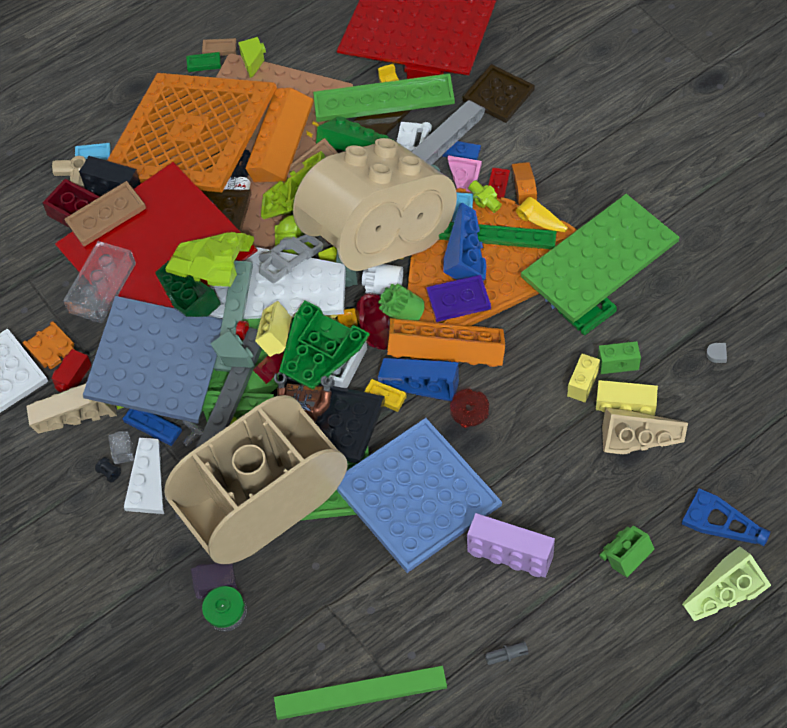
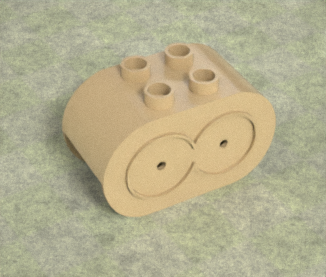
M380 138L373 145L365 147L349 146L346 148V152L330 155L313 166L298 187L294 199L293 214L297 227L303 233L309 236H322L338 249L339 258L347 268L353 271H361L425 251L440 239L439 234L444 233L451 222L456 207L457 194L454 183L443 173L400 143L391 139Z
M286 395L276 396L262 402L185 456L170 473L165 484L164 493L166 500L212 560L218 564H231L253 555L321 506L342 482L347 471V459L325 436L295 398Z

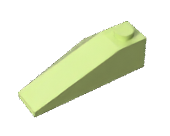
M739 546L715 567L682 605L691 618L696 621L717 613L719 609L724 607H733L737 605V602L745 599H754L770 587L771 584L751 554Z

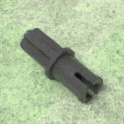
M524 641L508 647L504 645L502 649L486 653L485 659L488 665L505 660L510 662L513 658L528 655V648Z

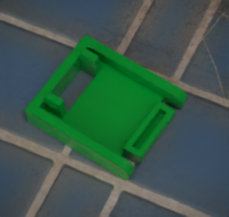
M606 297L601 301L603 304L602 310L596 305L574 323L564 314L563 317L578 331L581 330V334L585 336L613 315L617 310V306Z

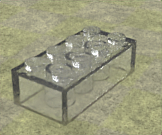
M100 241L96 243L63 300L69 313L103 323L112 307L115 296L119 295L136 264L131 250Z

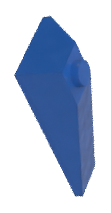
M461 203L458 208L444 256L443 272L456 280L481 275L484 281L486 279V260L482 258L481 249L483 245L482 242H479L477 235L480 230L476 211L464 203Z

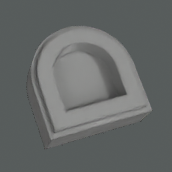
M726 343L710 344L706 352L707 358L714 363H726Z

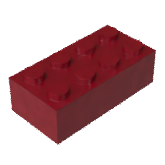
M64 179L42 203L47 216L69 227L64 219L98 199L99 196Z

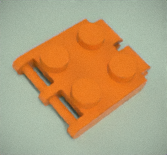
M52 321L47 328L41 332H36L33 338L22 342L24 347L44 368L48 366L50 369L62 362L60 357L64 358L75 347L70 338Z

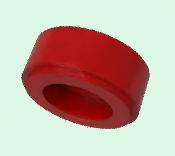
M239 321L236 327V335L241 340L245 339L249 329L247 321Z

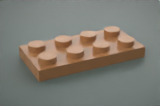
M126 181L64 220L81 244L86 246L146 209V206Z

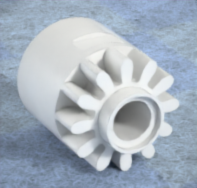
M381 264L368 268V270L365 269L362 275V286H365V293H375L381 296L385 288H390L391 284L396 285L398 283L402 286L403 267Z

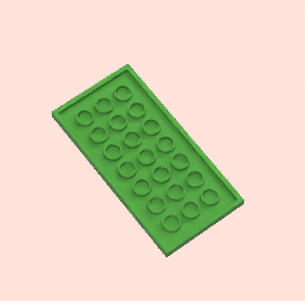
M625 194L522 271L521 278L574 323L679 242V236Z

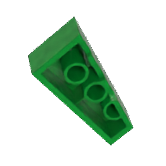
M339 116L317 126L316 144L325 138L336 151L337 149L346 151V148L349 146L365 147L375 144L377 139L390 138L387 135H381L374 132L373 129L362 127L359 123L346 120L345 117Z

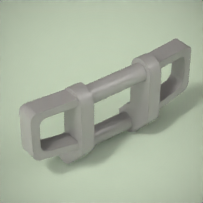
M303 235L298 238L285 237L280 241V244L268 252H263L259 255V260L263 263L260 266L259 274L271 283H276L286 274L290 273L292 268L305 259H310L322 251L323 243L314 236ZM310 242L315 247L311 249L304 243ZM284 249H292L299 255L287 262L278 253ZM272 264L280 271L277 274H272L266 268Z

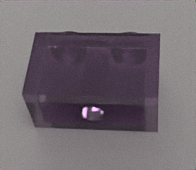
M233 563L201 564L191 568L194 592L197 599L205 598L209 592L221 586H229L238 591Z

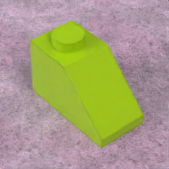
M258 37L238 42L240 54L250 78L255 75L264 62L263 53H266L263 43H260Z

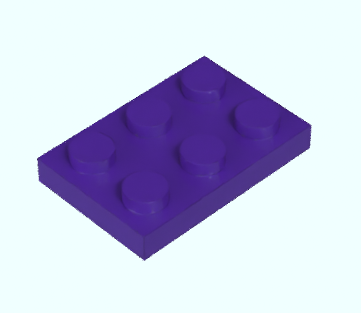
M481 275L426 287L436 322L491 309V303Z

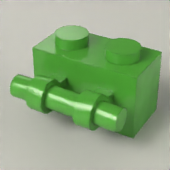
M633 525L631 528L626 527L623 531H619L616 534V538L610 544L607 543L603 548L604 551L599 556L604 561L608 558L614 570L628 577L653 552L654 547L649 535Z

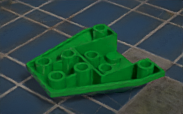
M304 300L294 315L279 372L313 390L321 383L323 376L329 377L359 352L370 333L354 325L350 329L323 315L321 308Z

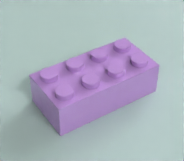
M475 513L467 534V547L471 555L477 558L484 557L490 559L495 564L502 563L508 565L514 570L527 571L535 577L542 576L546 578L554 555L555 538Z

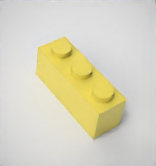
M279 301L274 302L263 310L255 340L270 357L276 353L280 354L286 348L292 316L288 314V311Z
M599 380L596 410L605 412L606 408L655 416L658 386Z

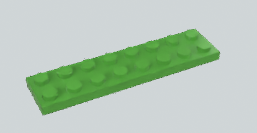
M450 74L313 92L317 122L330 121L339 116L352 118L455 104Z

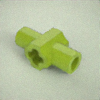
M474 180L469 185L468 189L474 194L473 199L479 207L484 208L487 206L493 213L500 209L502 204L496 199L497 194L492 186L485 185L483 187L477 180Z

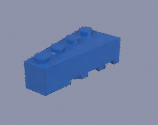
M384 358L378 375V382L405 393L454 402L459 384L458 362Z

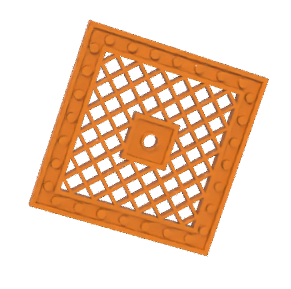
M157 73L107 161L137 169L140 183H143L170 163L178 164L182 161L177 166L200 190L222 193L277 86L274 82Z

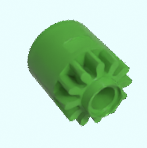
M398 283L396 285L391 284L390 288L386 287L385 291L381 294V300L378 302L381 304L379 309L384 314L395 319L418 321L424 311L423 299Z

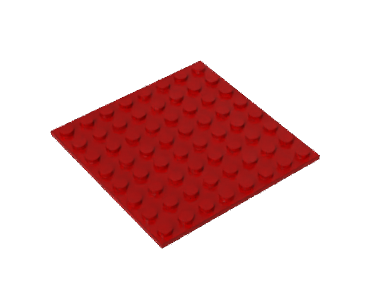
M359 0L337 49V53L470 75L497 0Z
M172 162L133 189L145 204L146 209L86 246L81 244L73 232L55 243L56 247L110 309L115 296L174 309L155 272L167 261H170L177 246L180 243L224 233H241L186 174ZM252 244L249 251H239L235 261H245L258 251L257 248ZM200 278L201 282H203L207 286H210L208 285L207 280Z

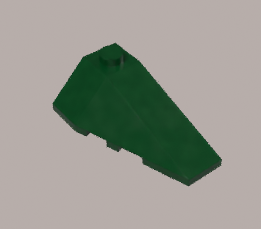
M169 261L155 272L174 309L184 316L208 317L221 305L213 289L203 282L195 281L191 275L182 277L166 272L165 268Z

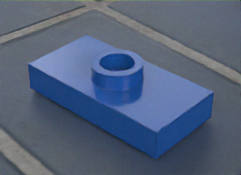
M457 141L443 154V157L454 156L478 160L481 145Z

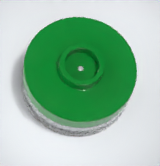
M221 586L208 593L203 601L202 611L204 617L214 629L230 631L237 628L244 621L247 614V605L236 589L229 586Z

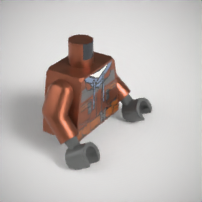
M283 373L284 378L279 382L278 375L275 374L274 380L278 383L277 396L286 395L295 398L314 422H316L318 416H321L329 408L332 392L330 388L335 384L334 378L331 377L330 383L327 385V377L323 376L321 378L323 386H317L312 390L298 384H287L284 387L287 376Z

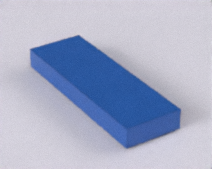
M129 409L123 417L125 423L170 446L173 445L182 432L180 427L153 413Z

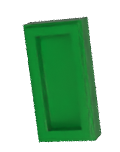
M220 52L186 56L188 72L221 68Z

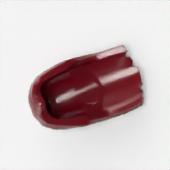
M375 293L365 294L358 299L356 304V319L359 321L360 329L370 333L366 343L371 347L385 350L388 347L391 317L379 309L381 306L378 303L381 300L379 295Z

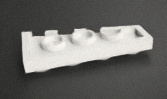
M139 438L124 504L125 511L164 514L159 439Z

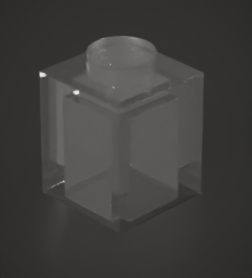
M119 431L109 435L111 456L114 463L120 464L134 461L132 440L128 431Z

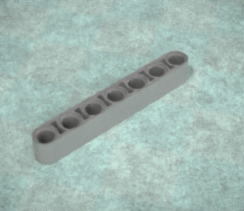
M468 100L412 152L432 165L481 120L485 108Z

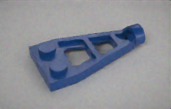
M700 488L682 520V525L700 533L753 544L757 543L765 546L771 532L759 527L718 496ZM713 509H718L727 516V521L724 525L718 526L708 522L707 519ZM732 520H737L746 526L745 532L738 533L730 530L729 526Z

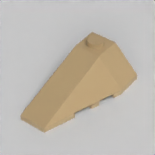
M606 408L602 425L603 451L615 454H628L631 451H643L651 447L683 443L688 423L633 411Z

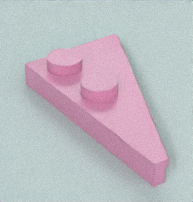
M448 156V164L456 189L463 188L467 192H471L468 187L474 180L478 181L482 161Z

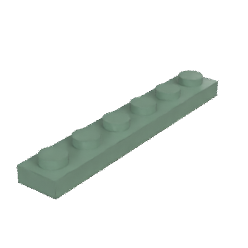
M234 261L237 276L231 287H228L220 336L228 331L233 336H236L237 324L239 321L244 320L253 268L252 262ZM217 356L214 369L216 371L230 372L232 367L225 366Z

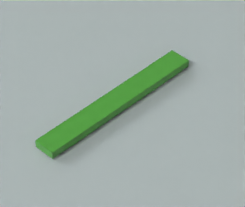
M443 666L277 696L274 697L277 720L447 689Z

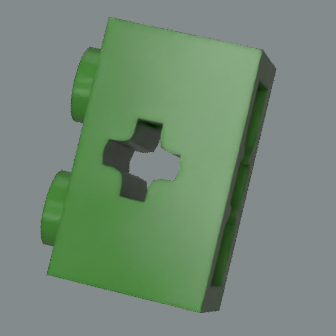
M638 342L599 346L600 373L607 374L639 370L641 356Z

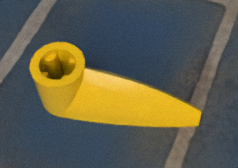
M528 197L516 209L517 215L524 221L529 220L538 226L553 231L566 232L568 229L556 216L532 197Z

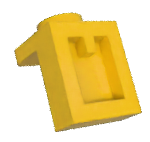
M394 64L378 68L380 83L399 80Z

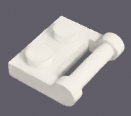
M401 122L397 142L412 152L416 148L414 146L417 133L422 132L421 143L428 137L432 125L428 122L422 124Z

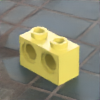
M581 354L568 384V397L586 403L599 372L600 359Z

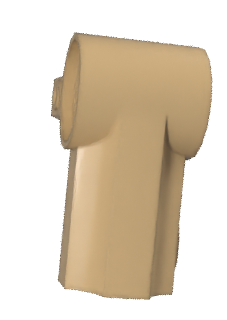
M75 156L71 160H55L52 163L53 175L70 176L71 182L84 188L79 171L86 159L83 156Z

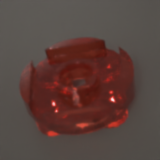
M472 389L461 390L454 395L450 404L451 416L464 428L479 425L488 418L489 401L480 391L475 392ZM466 405L474 406L473 410H466Z

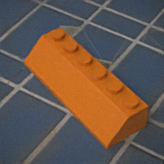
M293 88L276 89L245 168L253 182L286 181L290 165L292 164L314 102L313 98Z
M390 318L387 355L396 358L405 356L412 359L426 358L432 361L467 362L471 365L487 364L491 367L503 365L505 351L503 329Z

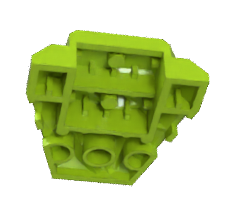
M322 151L303 162L304 167L297 173L294 170L290 172L291 177L285 183L280 180L263 194L261 217L263 219L274 218L293 212L296 192L303 178L313 166L326 158Z
M231 232L180 243L165 268L166 272L182 277L191 275L198 282L201 278L207 280L208 285L231 287L237 276L234 261L239 251L250 250L254 242V236Z

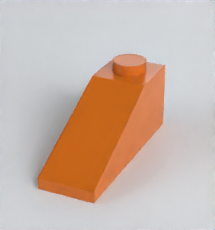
M530 163L512 164L518 205H521L528 197H532L537 201L536 184Z

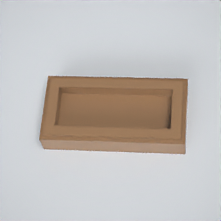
M236 38L203 40L202 54L220 52V56L231 53L236 54Z

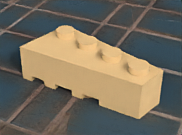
M86 384L27 405L29 426L37 433H43L63 428V424L78 425L81 424V420L92 418V421L100 420V416L108 414L110 417L117 416L115 405L84 399L83 392Z

